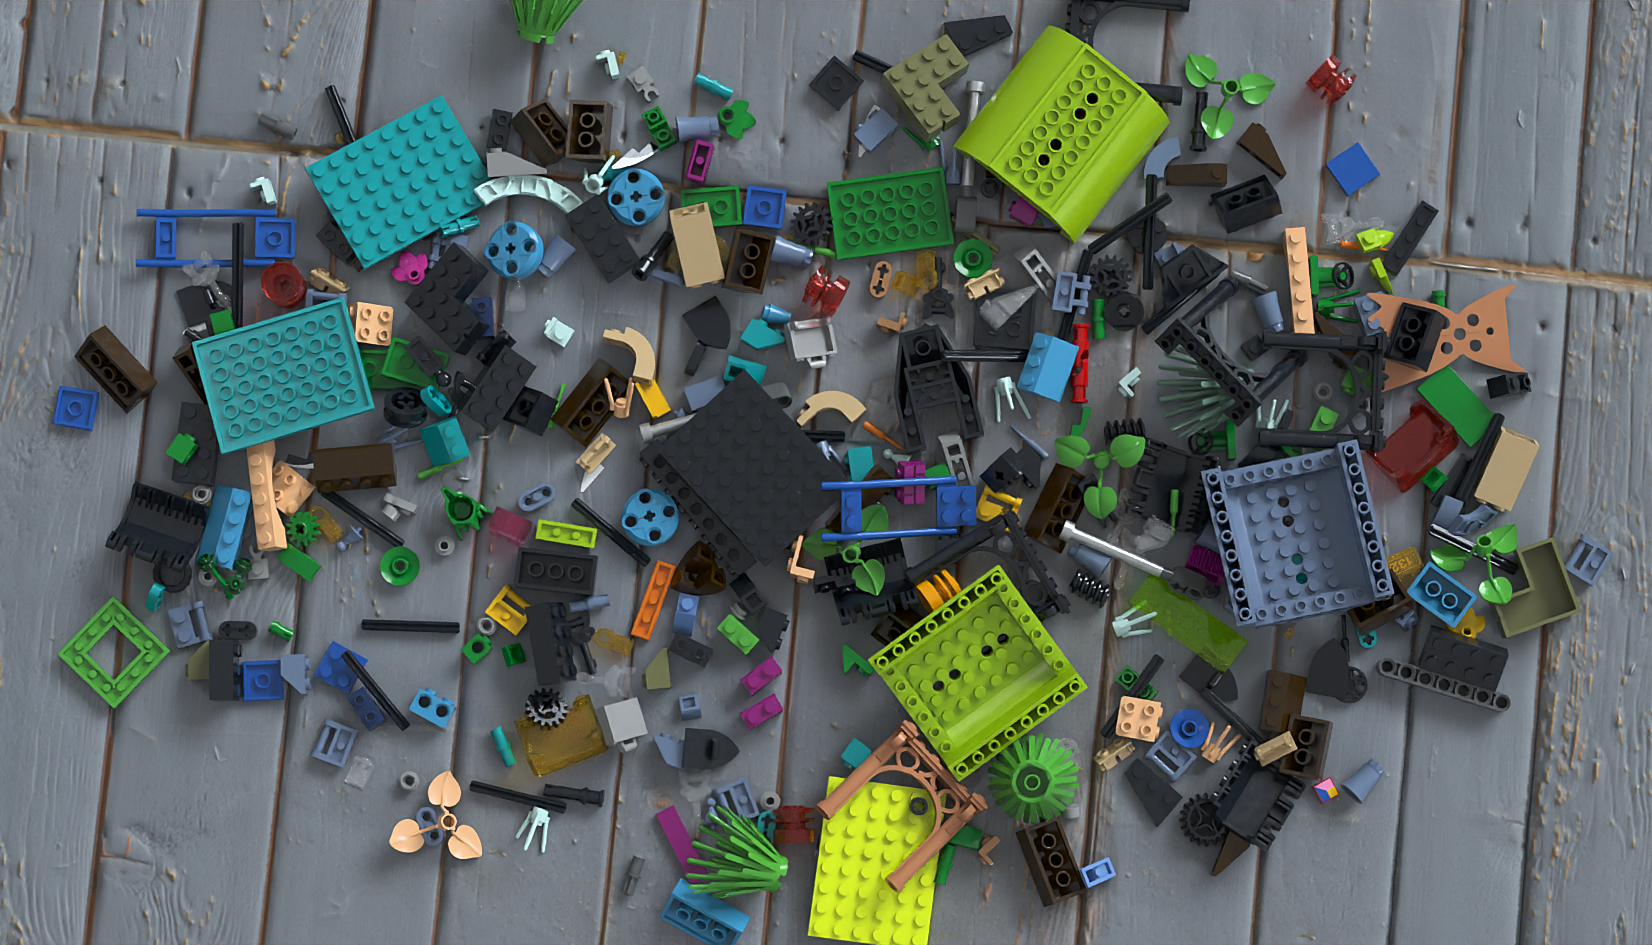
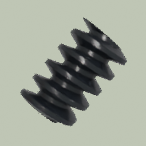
M1132 418L1129 420V424L1123 419L1121 425L1118 420H1114L1113 426L1110 421H1106L1104 427L1105 445L1107 446L1109 440L1112 442L1115 437L1124 434L1146 438L1142 419L1138 418L1137 423H1135Z
M1081 569L1077 570L1069 587H1072L1071 593L1079 590L1078 597L1086 594L1085 601H1088L1091 597L1093 598V605L1099 601L1100 609L1104 606L1112 590L1109 592L1108 584L1102 588L1101 580L1096 584L1095 577L1088 580V573L1081 576Z

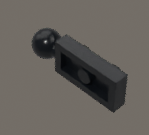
M498 109L492 110L486 148H502V151L507 150L511 127L510 121L512 120L513 112Z
M420 335L404 347L429 378L435 375L436 383L440 387L450 385L452 381L451 375L448 372L441 371L445 365Z

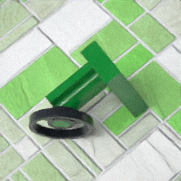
M1318 255L1309 256L1311 297L1319 295V287H1337L1345 290L1353 285L1354 271L1348 263L1340 262L1334 267H1318ZM1347 269L1349 270V273H1350V282H1349V284H1348L1347 281H1346V280H1347V273H1346Z
M1226 419L1224 421L1225 431H1207L1206 433L1201 432V435L1198 432L1194 433L1197 437L1195 441L1197 448L1194 450L1191 440L1193 435L1188 437L1189 449L1192 453L1198 455H1205L1208 452L1226 451V460H1235L1237 458L1235 424L1230 419Z

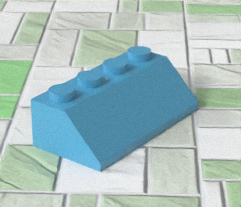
M217 485L197 556V562L203 554H213L217 562L215 566L235 571L233 568L235 565L234 561L239 558L253 507L251 492Z
M681 878L659 918L707 945H736L751 917L718 898L712 897L709 893L693 894V891L701 889L687 888L692 884Z

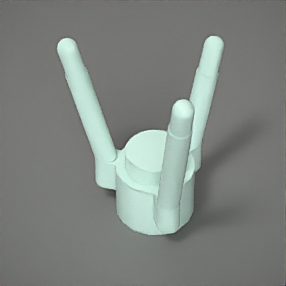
M614 155L610 157L598 175L593 174L588 178V169L584 168L582 184L585 185L588 192L600 195L601 192L609 189V186L602 187L603 179L601 177L614 160Z
M1011 377L996 380L997 386L994 387L997 422H1000V393L1001 396L1007 397L1010 409L1013 410L1014 406L1010 394L1014 392L1027 418L1031 419L1015 382L1011 381Z
M1288 399L1285 400L1276 421L1272 420L1276 400L1272 401L1268 418H1263L1261 421V406L1256 410L1257 421L1255 428H1258V432L1260 427L1278 428V424L1289 403Z
M1142 601L1123 615L1116 617V621L1112 622L1117 637L1122 636L1125 638L1151 633L1152 629L1129 630H1131V625L1156 616L1157 612L1144 615L1132 621L1125 619L1146 604V601Z
M534 807L532 811H529L526 820L515 836L518 839L528 823H533L523 848L525 851L528 849L536 826H542V823H544L541 852H545L547 829L550 820L547 817L548 811L538 807Z

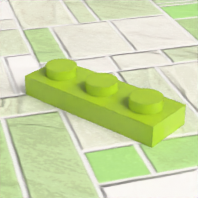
M539 519L535 539L594 549L598 529Z

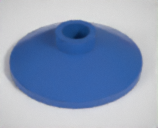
M1183 709L1173 716L1170 722V733L1174 741L1180 746L1195 748L1203 744L1207 739L1209 724L1201 712L1195 709ZM1186 726L1191 729L1190 733L1185 731Z

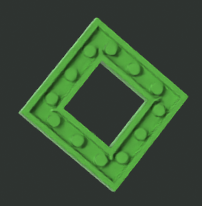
M113 596L62 648L58 655L116 709L171 651ZM114 625L142 651L115 680L87 654Z

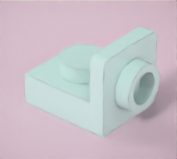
M610 50L599 52V55L595 56L596 62L608 61V63H605L607 75L611 74L613 80L620 78L614 52H610Z
M260 177L254 179V183L249 184L253 191L263 188L260 191L263 202L267 201L270 206L278 204L271 181L268 178Z
M555 317L552 320L548 319L543 327L544 336L564 348L575 330L561 323Z
M1137 367L1117 383L1119 386L1118 391L1124 398L1127 396L1130 399L1134 396V393L1127 385L1132 387L1140 380L1138 376L1141 374V371Z

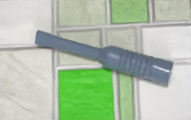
M1011 425L1010 428L1027 442L1043 460L1048 457L1049 454L1033 440H1029Z

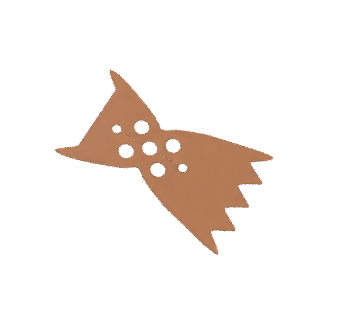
M1516 285L1502 287L1478 299L1464 308L1459 314L1423 300L1380 293H1367L1372 300L1382 306L1377 312L1368 317L1367 320L1373 323L1374 319L1377 318L1380 321V327L1387 331V337L1391 336L1402 302L1437 310L1450 321L1449 327L1441 331L1427 372L1411 369L1385 359V371L1382 372L1387 374L1389 378L1385 381V388L1381 392L1431 375L1453 362L1461 354L1476 362L1502 370L1519 373L1525 372L1521 366L1511 360L1505 298L1515 289ZM1470 314L1478 316L1479 322L1476 326H1470L1467 323V317ZM1491 327L1493 329L1492 335L1487 334V328ZM1457 328H1462L1465 333H1468L1463 340H1457L1454 337V331ZM1474 339L1481 342V349L1477 352L1470 349V342ZM1444 342L1451 343L1453 350L1450 354L1442 353L1441 345Z

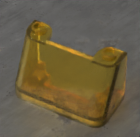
M589 694L580 695L575 698L572 703L573 708L567 710L568 713L564 717V723H559L558 728L552 725L551 730H548L547 726L540 730L539 724L534 727V721L527 720L528 716L514 721L527 762L535 776H545L601 755L609 749Z

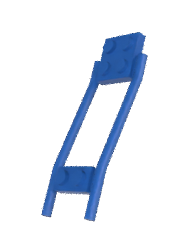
M137 209L138 217L157 218L156 260L136 259V267H232V260H176L177 217H256L255 259H244L243 267H275V258L295 259V219L275 218L276 209Z
M956 476L821 482V490H841V533L821 534V541L957 535L956 526L976 525V485H956ZM936 485V528L861 532V489Z

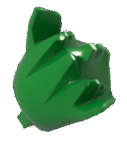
M446 486L441 488L445 498L447 516L460 541L463 539L459 527L465 532H469L468 527L480 530L478 519L483 520L480 510L491 515L493 514L491 510L462 492H454Z

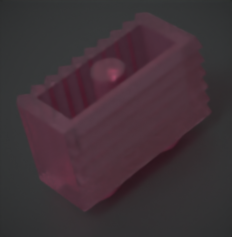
M497 506L487 528L491 530V535L501 538L503 535L509 538V543L519 546L520 543L525 545L534 523Z

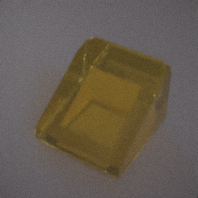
M898 270L891 289L914 296L920 278L906 271Z

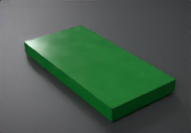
M359 349L370 389L392 390L399 387H411L420 391L424 389L423 387L381 374L388 350Z
M1448 365L1436 371L1416 389L1469 448L1485 435L1494 415Z

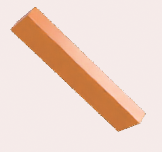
M657 560L630 633L631 635L647 641L650 640L676 566Z

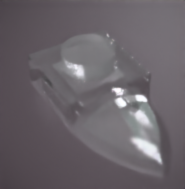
M522 279L509 280L505 295L506 312L526 311V290Z

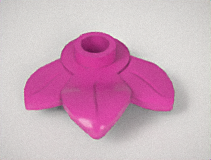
M403 251L399 256L400 266L392 268L391 274L399 282H408L414 286L419 285L425 277L424 271L429 264L428 258L425 253L415 257L412 253ZM418 273L415 278H412L413 274Z

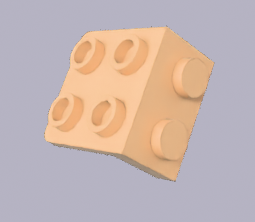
M362 302L348 304L347 308L357 343L389 346L392 334L393 308Z
M282 460L278 461L272 468V487L276 507L288 517L293 516L315 487Z
M799 535V538L793 542L792 552L795 554L794 558H789L787 571L790 572V577L797 578L796 582L808 584V582H813L815 571L797 567L803 542V536Z
M1123 696L1118 712L1116 735L1151 743L1154 742L1155 739H1158L1159 735L1157 723L1158 719H1161L1163 708L1160 707L1161 702Z

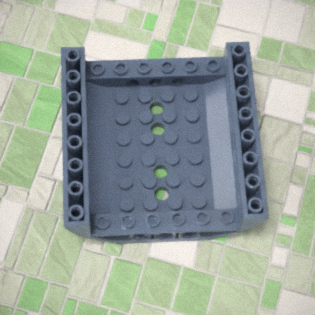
M1357 439L1337 443L1334 449L1221 472V468L1201 471L1237 627L1275 626L1338 613L1364 606L1395 594ZM1278 499H1287L1288 506L1285 508L1280 507ZM1290 517L1293 520V525L1290 527L1284 526L1282 519ZM1293 555H1299L1302 558L1300 565L1292 563L1291 557ZM1298 574L1306 576L1307 582L1305 584H1299L1296 581Z

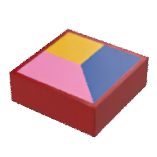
M1330 777L1312 786L1321 804L1340 795Z

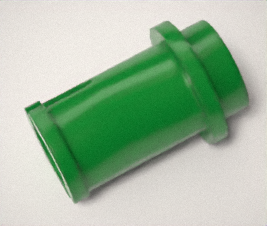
M1444 290L1432 291L1430 297L1433 298V304L1445 308L1444 297L1446 294H1444Z
M273 621L268 629L271 635L275 634L290 642L295 631L279 624L280 621Z

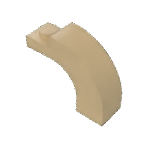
M626 327L624 334L616 329H605L603 343L625 348L634 355L636 365L633 372V381L652 386L656 371L655 356L647 339L639 332Z
M824 391L813 395L805 401L809 409L806 410L804 408L796 415L798 417L796 423L802 428L819 412L834 410L841 413L853 424L866 412V408L849 394L840 391Z

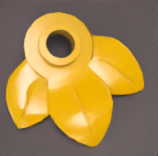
M1470 607L1455 628L1447 623L1446 625L1450 631L1476 638L1477 633L1481 632L1485 627V617H1475V612ZM1464 630L1470 631V635L1464 634L1463 631H1464Z

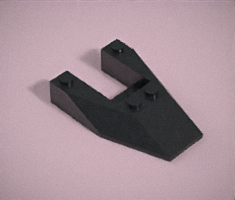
M938 324L899 333L894 400L907 455L926 450L918 410L955 402L964 442L984 437L970 375L961 361L941 360L940 354L943 350L954 349Z

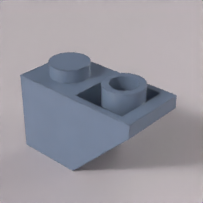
M305 654L280 655L281 676L301 694L308 695V690H311V679L307 678V670L311 668L310 658H307Z
M661 733L660 736L655 735L654 739L666 764L686 771L687 768H682L684 740L679 739V742L671 740L672 736L664 733Z

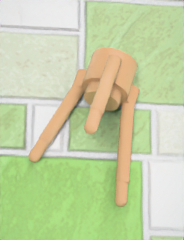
M605 378L604 382L610 410L614 411V416L618 418L628 417L634 388L633 378H629L626 398H618L615 403L608 379Z
M1214 722L1211 723L1208 737L1201 747L1203 751L1201 756L1212 763H1215L1216 760L1220 761L1221 757L1242 736L1239 733L1222 750L1218 748L1230 730V726L1226 727L1215 745L1210 743L1208 746L1215 726Z

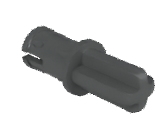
M261 114L258 119L260 126L274 131V134L278 133L293 140L297 133V128L282 123L280 119L276 120L264 114Z
M1235 268L1230 277L1237 280L1238 284L1244 286V289L1248 288L1261 295H1264L1268 288L1267 284Z
M633 855L629 871L626 872L627 877L622 889L623 894L633 896L638 879H641L640 873L645 859Z

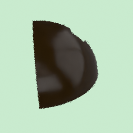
M697 541L680 561L672 579L671 589L684 594L698 596L712 595L726 589L723 568H718L714 560L716 555L702 541Z

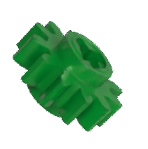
M300 511L296 513V516H290L292 523H286V526L290 527L286 534H292L290 542L297 540V546H301L303 543L305 546H309L311 542H316L317 538L315 535L321 534L317 530L321 523L314 522L317 516L310 517L309 511L304 514Z

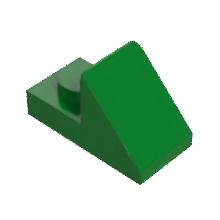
M847 644L842 646L844 675L854 664L857 665L855 669L863 676L866 674L870 676L875 671L869 663Z

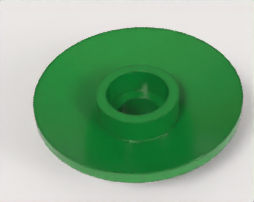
M968 239L957 246L953 260L959 273L969 278H977L990 269L993 255L985 242L978 239ZM971 256L976 257L977 261L975 263L969 261Z
M398 546L389 549L383 555L380 570L387 582L395 586H404L416 579L420 570V562L415 552L411 549ZM399 563L404 564L403 570H398L397 566Z

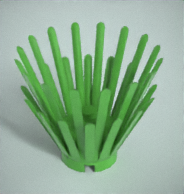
M510 0L517 24L516 35L520 34V38L540 43V40H543V38H547L546 44L554 43L556 34L584 0H524V9L522 0Z
M1042 732L1038 733L1036 748L1035 736H1029L1028 745L1027 733L1021 736L1023 750L1019 739L1014 741V745L1010 744L1008 746L1012 756L1006 749L1001 751L1002 755L998 753L994 756L1005 766L993 761L992 767L994 768H988V773L1002 777L989 778L990 783H995L988 785L989 790H1002L992 794L994 799L1000 798L995 801V804L999 806L1007 802L1001 808L1002 811L1006 812L1009 810L1007 816L1010 818L1017 811L1015 819L1018 821L1021 820L1024 813L1023 823L1026 824L1029 823L1030 814L1031 823H1037V814L1040 823L1046 821L1045 816L1047 820L1053 819L1049 809L1056 816H1061L1062 813L1058 809L1064 811L1066 807L1058 800L1071 805L1073 800L1070 798H1073L1075 794L1063 789L1079 788V783H1069L1076 782L1077 776L1064 777L1079 771L1078 766L1071 767L1074 765L1073 760L1062 764L1072 755L1071 750L1062 755L1065 749L1061 746L1054 753L1060 743L1058 738H1055L1051 746V739L1046 738L1042 747L1044 733ZM1031 776L1036 777L1038 780V784L1035 787H1030L1027 784V779Z
M724 805V809L727 812L721 807L716 806V809L739 831L737 832L713 814L707 813L708 818L724 828V832L731 836L730 840L703 825L698 827L699 830L719 840L716 842V845L733 854L693 841L691 843L693 847L728 860L711 857L712 862L688 858L687 862L689 864L719 869L718 873L710 872L708 874L687 873L685 877L733 882L692 884L687 888L704 889L695 890L693 894L719 892L712 894V897H718V899L765 890L772 893L777 891L782 885L778 879L780 876L785 877L787 873V857L778 853L748 817L746 819L740 814V819L726 805Z

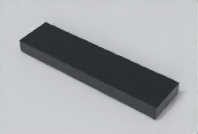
M1421 201L1383 260L1382 265L1385 270L1395 276L1399 274L1439 210L1425 201Z

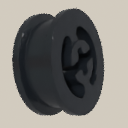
M399 387L390 390L384 397L385 407L383 415L385 420L399 428H414L424 423L427 418V405L421 399V391L411 387Z

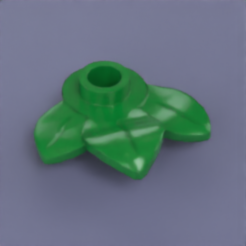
M737 100L731 106L723 107L718 112L719 122L726 127V132L733 138L742 139L743 129L751 128L756 124L755 118L746 112L749 106L747 101ZM727 113L731 115L729 120L724 118V115Z

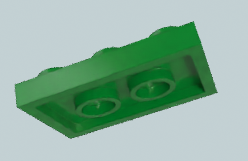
M739 186L680 190L682 208L708 202L714 228L742 226Z
M393 337L381 374L423 388L431 385L439 391L440 386L436 383V376L434 375L429 378L405 350L404 347L410 341ZM432 349L445 365L441 371H445L450 354Z

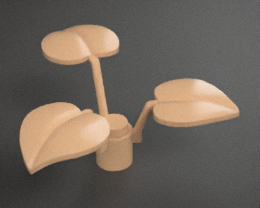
M445 771L438 775L428 788L430 803L434 805L440 804L444 815L437 819V824L419 830V825L410 819L397 823L389 840L390 845L394 849L407 853L417 851L424 844V838L421 833L440 828L444 831L451 829L453 836L448 840V848L454 857L468 859L482 856L481 842L475 830L470 826L461 825L455 832L456 817L453 814H449V811L444 807V805L447 807L454 806L461 796L459 784L454 779L451 771Z

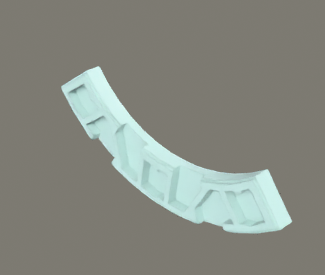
M514 175L495 178L473 190L485 207L500 198L512 195H530L545 199L556 205L565 214L583 204L566 187L555 183L551 179L536 175Z

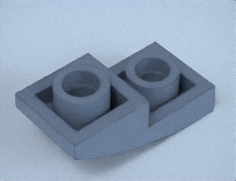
M1444 494L1437 512H1434L1429 527L1435 524L1448 531L1457 518L1464 502Z

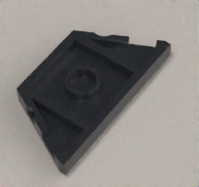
M1190 245L1160 266L1164 308L1170 309L1229 266L1195 245Z

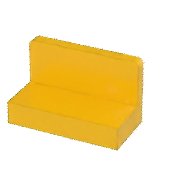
M655 380L652 386L638 382L634 383L654 420L671 412Z

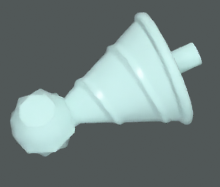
M886 449L883 452L884 458H892L897 466L899 461H910L912 455L894 454L891 449Z

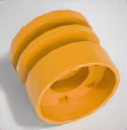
M945 569L939 571V576L936 574L932 576L934 585L925 580L914 587L917 596L929 614L962 591L956 580Z

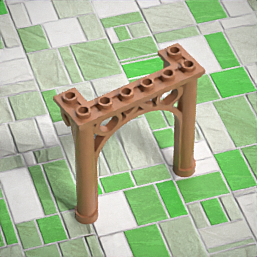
M906 720L894 728L895 731L824 801L821 800L815 806L825 819L830 820L873 776L886 771L907 774L926 789L935 810L934 826L930 835L885 878L887 885L896 893H900L905 888L904 885L974 815H978L988 808L985 804L986 800L980 794L973 793L969 795L967 788L953 778V773L949 769L943 768L939 758L926 750V745L920 739H916L919 735L916 726ZM902 752H907L913 757V767L902 766L900 761V754ZM895 754V765L883 766ZM921 762L930 772L925 773L920 770L915 772L914 770L918 768ZM936 778L946 788L937 794L935 792L937 790L935 785ZM942 794H947L953 799V809L941 807L940 796ZM942 813L947 815L952 814V816L944 824L941 825Z

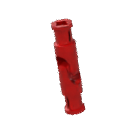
M1073 324L1074 340L1072 344L1078 346L1079 350L1071 370V387H1073L1070 403L1087 404L1086 387H1088L1089 366L1087 329H1089V324ZM1077 368L1082 369L1080 374H1078Z

